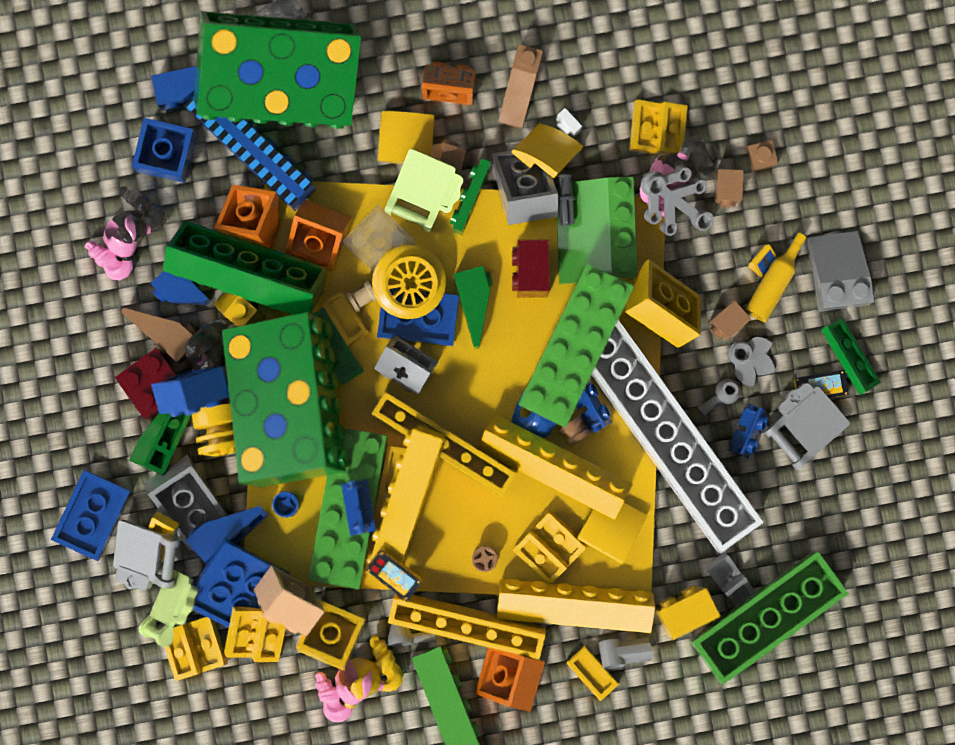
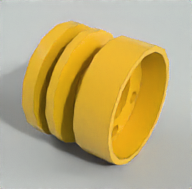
M230 404L202 408L200 412L192 414L194 429L206 430L207 433L196 438V442H208L209 444L208 446L198 448L199 456L217 457L236 453Z

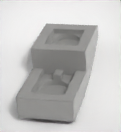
M725 552L704 567L734 607L756 593Z

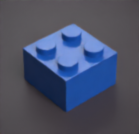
M144 118L132 163L133 169L138 173L186 183L198 135L191 128Z
M222 366L192 370L151 384L159 414L170 413L171 417L198 413L201 407L206 406V408L220 405L221 399L229 397Z

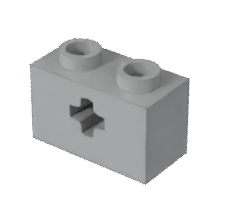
M394 336L384 349L374 369L385 378L391 379L403 386L405 390L419 395L427 384L438 361L399 337Z

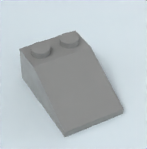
M512 150L491 154L508 225L558 217V192L549 174L537 164L529 168L511 153Z
M858 231L807 238L818 312L868 306L874 302L871 276Z
M188 455L167 467L164 475L156 474L144 482L147 494L160 512L179 523L176 533L189 551L192 550V547L185 540L190 537L189 533L195 527L228 516Z

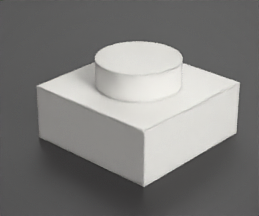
M564 108L557 115V126L562 132L567 135L570 134L574 138L581 132L582 125Z

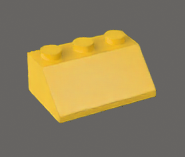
M651 260L645 261L631 284L634 286V289L626 303L625 312L679 348L701 335V296Z

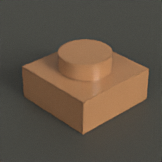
M772 140L747 146L752 171L778 165Z

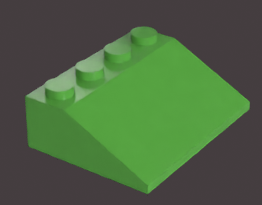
M610 177L572 182L573 197H576V201H574L575 223L573 225L562 226L560 224L558 203L559 284H577L587 264L622 281L633 282L637 276L634 178Z

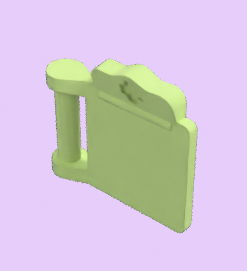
M410 149L384 213L390 216L393 213L423 226V230L430 233L439 211L450 212L454 203L459 200L461 185L464 179L460 174L455 173L456 168L415 149ZM398 198L430 211L428 218L397 205Z
M174 569L172 575L175 579L174 588L166 589L161 587L150 615L139 626L141 635L154 638L156 643L162 647H168L172 644L173 627L175 623L183 624L186 621L188 614L194 607V599L198 591L192 585V578ZM156 619L165 624L161 630L156 628Z

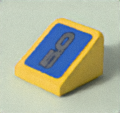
M769 244L765 245L748 264V267L760 277H764L772 261L777 258L772 247Z

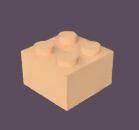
M272 565L254 588L258 599L257 602L263 610V616L273 623L278 621L284 624L292 633L299 632L307 636L325 612L312 586Z

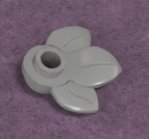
M754 337L748 342L737 341L730 346L728 350L729 360L735 365V376L744 385L752 387L755 383L756 375H767L775 372L774 364L766 354L772 345L769 340L762 337ZM738 349L745 352L744 358L737 357L736 352Z

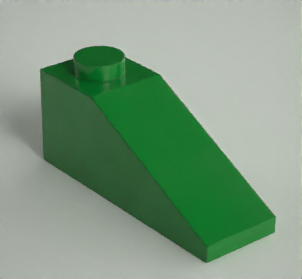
M483 266L454 274L455 284L474 350L479 349L490 294L489 287L493 286L490 271L485 272Z
M158 413L140 436L129 461L164 475L191 415L182 414L171 417L170 413Z

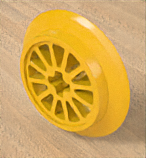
M415 245L399 246L387 252L376 265L372 279L373 292L380 306L391 315L403 319L419 318L434 310L442 300L446 288L445 271L439 259L429 250ZM415 261L413 269L410 272L408 262ZM404 262L405 273L399 269L398 265ZM419 263L423 264L424 268L416 274ZM396 268L401 277L391 275L392 270ZM427 270L429 271L430 277L420 278ZM414 276L416 286L414 288L410 286L408 289H405L406 283L404 279L406 277L410 279ZM389 278L399 281L398 283L388 285ZM431 281V287L428 288L421 285V283ZM400 287L397 292L391 295L389 289ZM419 288L429 291L426 297L420 293ZM404 291L401 302L395 300ZM414 292L422 298L418 303L415 302ZM410 293L412 303L405 304L407 296Z

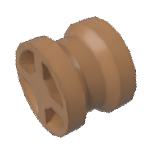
M580 416L570 421L566 428L562 427L559 429L560 433L568 438L567 443L570 447L591 433L589 428L583 426Z
M487 546L477 548L472 556L474 567L481 572L493 570L498 562L496 552Z

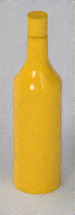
M797 233L786 253L772 261L745 308V312L750 316L765 323L768 321L795 274V258L807 238L805 235Z

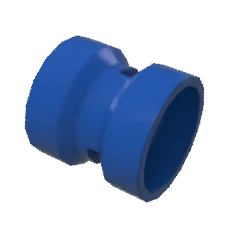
M280 492L273 499V510L280 517H293L300 509V501L293 493Z

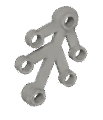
M684 165L677 166L674 172L665 175L658 171H650L643 177L641 182L643 193L648 195L649 206L644 213V218L653 225L660 222L662 213L659 211V195L663 197L665 220L661 223L660 230L668 236L674 235L678 229V225L675 222V207L689 216L692 225L700 231L708 230L713 224V215L705 209H695L681 198L694 193L702 194L707 188L705 180L700 177H694L690 184L674 189L666 187L668 184L677 181L686 182L690 179L691 170Z

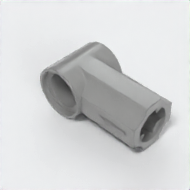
M649 638L626 641L609 639L599 642L602 667L605 670L625 666V664L652 660V648Z

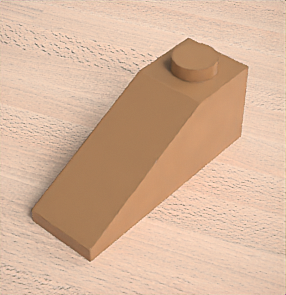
M518 45L498 123L520 129L523 128L542 60V50Z
M123 308L120 311L180 365L201 343L196 338L199 333L189 324L183 327L179 322Z

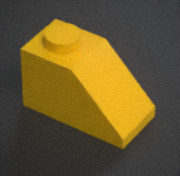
M223 292L214 303V306L237 327L263 322L267 317L245 298Z

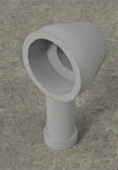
M732 379L721 380L715 387V395L702 405L697 406V410L705 417L708 412L720 403L732 404L736 402L740 397V386ZM727 386L733 388L734 392L732 395L726 393L725 388Z
M391 624L388 635V646L390 647L425 642L436 643V634L428 632L411 633L407 627Z

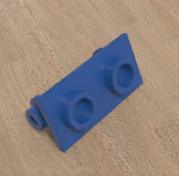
M588 381L576 407L578 410L584 406L588 408L581 416L589 430L592 429L595 433L601 430L602 426L604 428L612 423L610 419L611 413L604 404H601L597 397L599 394L595 385Z
M749 404L747 408H744L738 425L745 427L746 430L745 432L738 429L735 430L729 446H731L729 451L738 455L740 453L746 459H749L750 454L755 453L758 446V435L760 431L765 429L768 423V413L762 407L758 410V407Z
M367 480L341 484L350 536L376 531Z

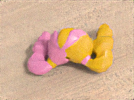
M373 634L370 639V646L376 662H372L364 657H356L350 660L345 671L338 670L335 676L336 686H333L325 673L317 672L314 675L317 679L315 685L319 690L320 701L324 702L323 712L332 722H343L348 719L355 705L366 697L371 696L377 691L390 692L397 690L403 683L404 674L400 666L395 662L393 651L388 649L385 640H380L378 635ZM381 674L387 676L386 681L381 680ZM341 698L345 704L340 703L339 699Z

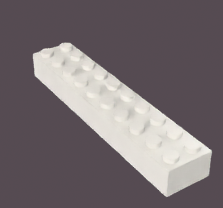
M618 320L591 376L715 550L722 553L764 522Z

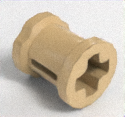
M365 281L364 285L355 291L345 293L356 312H359L360 308L369 302L377 301L368 281Z

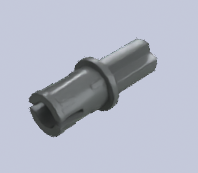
M557 175L560 224L562 226H571L575 223L574 201H576V197H573L572 175Z

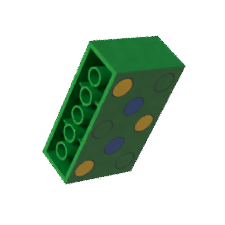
M201 11L194 104L197 115L207 120L227 117V120L240 122L243 119H253V122L261 124L268 123L269 120L278 121L282 125H293L294 122L304 123L308 127H318L319 124H325L334 129H343L344 126H351L361 35L352 23Z
M306 312L222 330L239 483L266 487L346 472L345 465L348 462L346 451L343 449L342 439H344L345 434L344 428L340 424L341 403L337 398L336 392L338 378L334 373L335 353L331 348L330 338L332 337V329L328 321Z

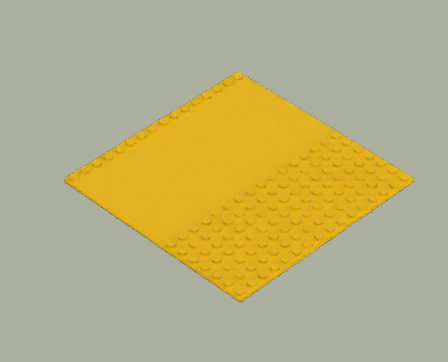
M313 182L312 184L316 191L307 199L308 201L352 218L335 267L332 272L328 271L323 294L311 314L322 309L321 302L340 290H343L344 293L348 291L353 292L363 286L365 281H368L373 289V273L379 260L390 250L404 245L423 247L439 259L446 275L444 294L459 295L454 274L483 266L485 272L490 271L493 286L489 287L490 294L479 349L474 350L460 298L458 300L453 347L405 341L438 361L427 384L419 395L405 390L403 386L391 379L385 378L374 369L391 340L377 338L381 308L378 301L375 302L373 300L362 306L357 314L369 333L348 347L364 372L343 386L338 379L336 392L337 398L341 403L340 424L346 429L388 436L387 447L394 446L407 449V446L404 445L405 435L372 415L373 410L386 392L478 449L484 431L495 414L510 422L512 421L515 407L526 390L577 285L559 284L557 217L508 225L499 190L481 189L462 236L454 233L453 225L450 224L455 209L460 211L463 204L460 198L454 203L450 212L439 211L429 233L423 230V226L393 213L391 216L384 213L395 185ZM266 184L264 185V190L272 191ZM279 196V229L270 249L285 253L296 212ZM634 196L637 274L647 260H651L664 270L665 234L660 230V225L665 219L661 218L660 222L654 225L646 221L644 213L649 208L647 202H644L641 196ZM398 198L396 202L397 205L427 218L430 214V211ZM518 240H549V294L547 298H517V291H512L513 272H517V266H512V247H517ZM415 261L408 262L410 272L413 269ZM404 262L400 263L398 267L403 273H405V264ZM419 263L416 274L424 268L423 264ZM394 268L391 275L401 277L398 270ZM427 270L420 278L430 277L429 271ZM414 276L410 279L407 277L404 279L406 283L405 289H408L410 286L413 288L416 286ZM389 278L388 285L398 283L399 281ZM431 281L422 282L421 285L430 288ZM419 288V289H418L419 291L429 292V291L424 290V289H422V288ZM258 303V309L267 316L264 321L293 315ZM625 305L619 321L660 377L661 336L626 313ZM591 376L589 383L592 382L597 388L599 394L597 397L601 404H604L609 409L612 423L604 428L602 426V429L595 433L590 429V434L571 447L567 443L568 438L566 435L560 433L559 429L562 426L556 424L551 434L545 440L632 483L633 485L624 503L648 515L622 564L588 545L552 584L591 585L596 588H619L628 591L644 590L652 593L656 465ZM584 406L578 410L576 407L569 422L578 416L582 418L581 414L586 412L588 408ZM521 407V417L527 418L531 411ZM582 418L583 426L585 428H588L585 421ZM439 457L404 565L423 579V582L416 591L498 595L500 579L514 578L519 581H542L547 583L513 549L550 510L578 536L593 508L494 459L517 474L502 497ZM327 475L266 487L248 485L246 510L260 506L269 516L245 537L244 549L290 572L291 576L310 586L349 588L308 580ZM280 492H290L298 497L300 509L293 517H280L274 512L272 506L273 499ZM379 492L374 515L375 529L377 526L381 527L384 519L380 517L384 503H389L390 498L379 496ZM375 531L371 532L368 552L369 550H374L376 542L372 541ZM482 546L492 548L497 554L498 562L495 568L489 572L477 570L472 563L474 551ZM365 565L361 589L391 590L374 576L366 574L368 565Z

